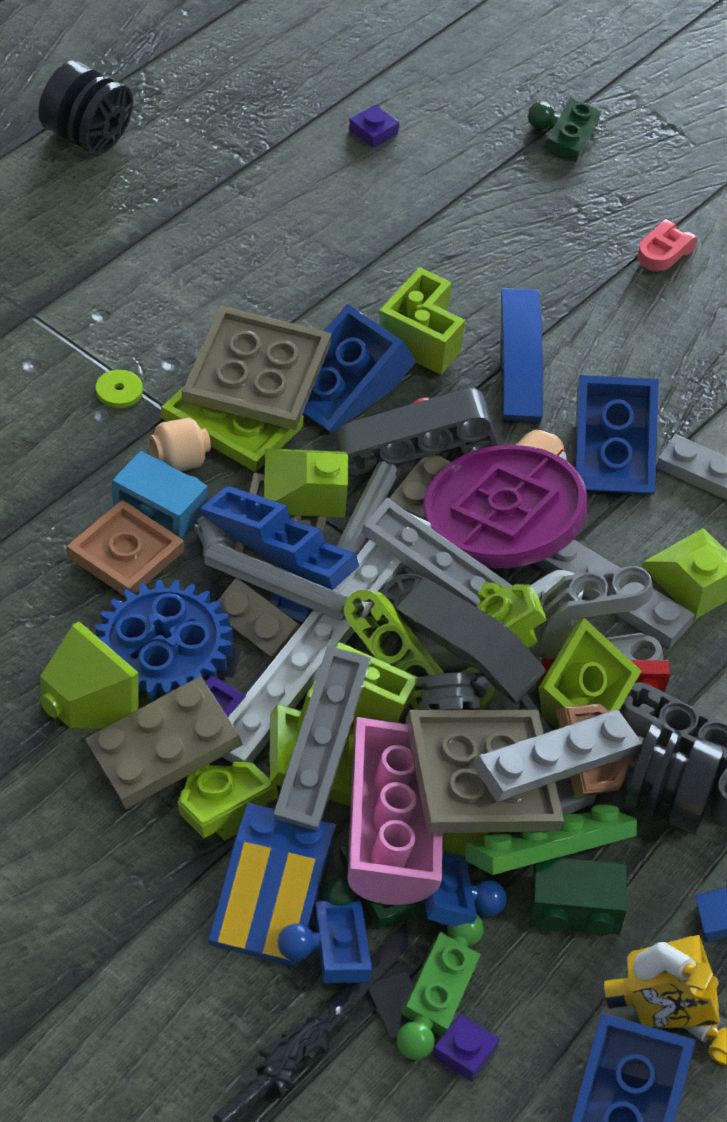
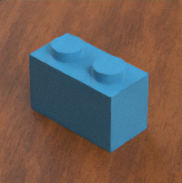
M142 451L112 480L113 507L121 500H124L181 539L191 531L194 524L198 523L197 520L203 516L200 508L207 503L208 486L196 477L188 476L169 466L165 461L154 458Z

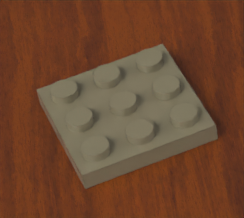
M220 305L182 390V401L296 430L330 348L332 333Z
M409 710L406 725L427 833L560 831L564 818L555 782L497 802L473 767L479 755L544 734L538 710Z

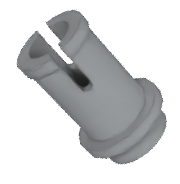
M200 517L197 520L199 524H194V530L204 547L202 551L204 559L205 550L209 548L211 543L217 542L235 550L231 539L227 538L223 530L206 517Z

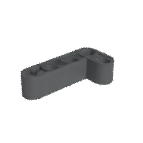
M472 388L462 389L348 422L338 428L335 434L338 452H346L348 454V474L353 475L372 472L381 461L396 465L461 446L464 455L479 449L498 446L485 397L481 391Z
M425 577L396 608L400 616L411 627L478 669L503 696L515 704L522 699L546 672L544 666L507 626Z
M635 682L619 711L638 737L644 738L649 732L652 723L656 722L664 725L660 742L661 746L667 747L674 729L681 731L679 752L688 754L698 737L726 746L715 780L718 786L711 806V814L717 823L727 827V724L651 685Z

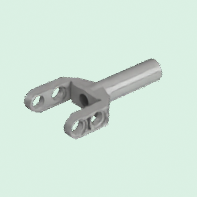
M629 566L564 576L546 592L542 600L541 606L547 620L533 629L538 642L528 649L536 658L556 659L575 627L573 619L637 610L652 597L653 586L650 574L643 568ZM632 582H638L645 586L642 591L636 594H626L621 591L623 586ZM586 589H597L601 592L599 597L590 601H585L578 597ZM414 632L443 671L473 667L421 633ZM643 633L607 638L629 660H637L632 655L641 648H649L655 652L647 660H663L662 646L654 637ZM419 665L411 672L412 675L428 673L424 667Z

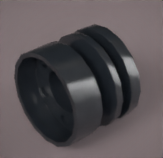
M69 61L59 67L48 80L41 94L38 107L39 120L44 128L63 138L70 139L72 143L83 147L88 152L95 155L103 154L111 149L124 134L133 110V95L130 88L105 75L101 76L100 72L79 61Z
M653 722L649 732L641 741L642 745L635 752L625 782L626 799L624 810L635 813L642 795L649 797L645 812L646 818L652 819L662 802L669 804L668 826L696 835L726 746L698 737L688 754L679 752L681 731L674 729L667 747L660 745L664 725Z

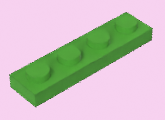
M607 804L596 805L592 807L590 812L563 814L564 823L560 831L488 833L484 835L482 840L465 844V861L494 875L637 836V819L619 812V808Z

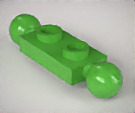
M478 915L473 924L464 923L457 927L448 925V936L440 932L432 943L400 1013L413 1021L405 1024L399 1030L396 1039L400 1053L408 1059L420 1060L427 1057L434 1047L433 1032L443 1036L450 1026L481 955L469 948L476 945L484 933V925Z

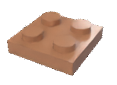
M124 500L117 503L67 545V557L123 596L126 589L136 594L140 590V583L146 585L184 552V540Z

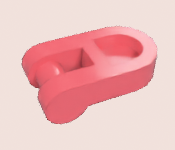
M664 220L640 242L638 261L650 271L666 270L683 255L688 256L693 251L698 237L688 231L682 233L677 230L676 224L669 220Z

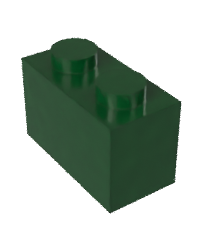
M554 858L534 864L530 888L529 927L544 928L552 932L563 930L582 931L596 936L620 935L627 911V864L567 858Z

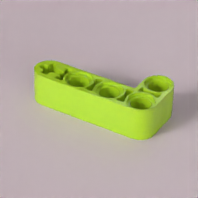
M358 590L350 594L346 599L344 615L376 659L409 674L418 665L424 667L429 675L445 674L387 597L381 592ZM361 602H373L374 606L370 611L377 621L388 620L389 623L379 626L372 617H362L360 613L365 608ZM392 631L398 633L402 639L401 651L395 656L387 652L384 644L386 636ZM469 667L462 671L482 674L475 667ZM490 682L488 693L482 698L479 697L480 710L486 708L500 695V692ZM415 688L410 702L415 710H418L417 703L422 701L421 691H424V689Z

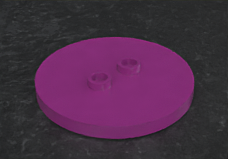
M523 445L487 447L455 459L440 470L432 479L425 492L423 501L424 520L431 523V529L487 568L525 566L558 553L579 534L585 523L588 508L584 481L569 462L549 451Z

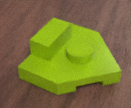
M484 582L477 594V597L480 599L477 608L507 626L527 648L537 643L538 641L533 629L547 619L539 597L533 588L526 584L500 587L498 583Z
M233 762V766L207 764L188 775L185 789L181 791L178 801L179 813L203 838L216 832L226 841L238 834L248 803L264 806L278 798L277 785L270 783V779L251 762Z

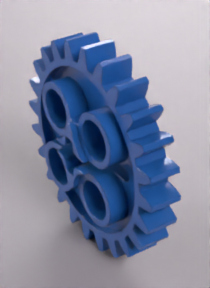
M161 579L157 580L153 590H149L144 583H140V593L137 595L127 589L124 590V603L112 599L110 601L112 612L102 611V624L95 625L96 636L138 672V697L142 692L147 693L148 703L153 702L157 694H163L164 696L199 676L203 680H208L211 675L217 678V670L226 671V658L232 657L233 633L228 613H222L220 601L211 603L209 591L196 596L195 584L193 583L185 591L180 590L178 580H174L170 589L164 588Z

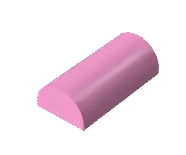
M357 717L354 724L348 883L351 889L359 896L381 904L404 905L422 901L435 893L442 882L443 833H427L407 725Z

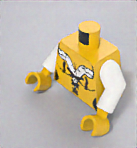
M700 935L667 943L658 942L651 947L632 951L627 956L628 978L604 982L608 1008L634 1005L642 1025L652 1028H685L702 1042L711 1041L712 1043L708 1048L709 1056L718 1064L727 1066V1028L717 1029V1026L720 1025L717 996L719 981L713 976Z

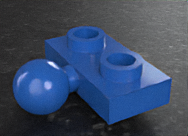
M442 851V882L435 893L424 899L427 919L445 926L452 925L455 927L464 923L473 924L477 918L476 913L484 917L498 915L504 909L507 900L505 890L497 882L486 880L478 883L476 886L471 885L465 857Z
M315 901L314 920L316 932H312L307 926L300 923L289 924L281 930L278 936V948L285 958L292 961H300L307 958L312 951H319L323 983L370 982L372 967L361 901H353L344 906L333 905L327 901Z

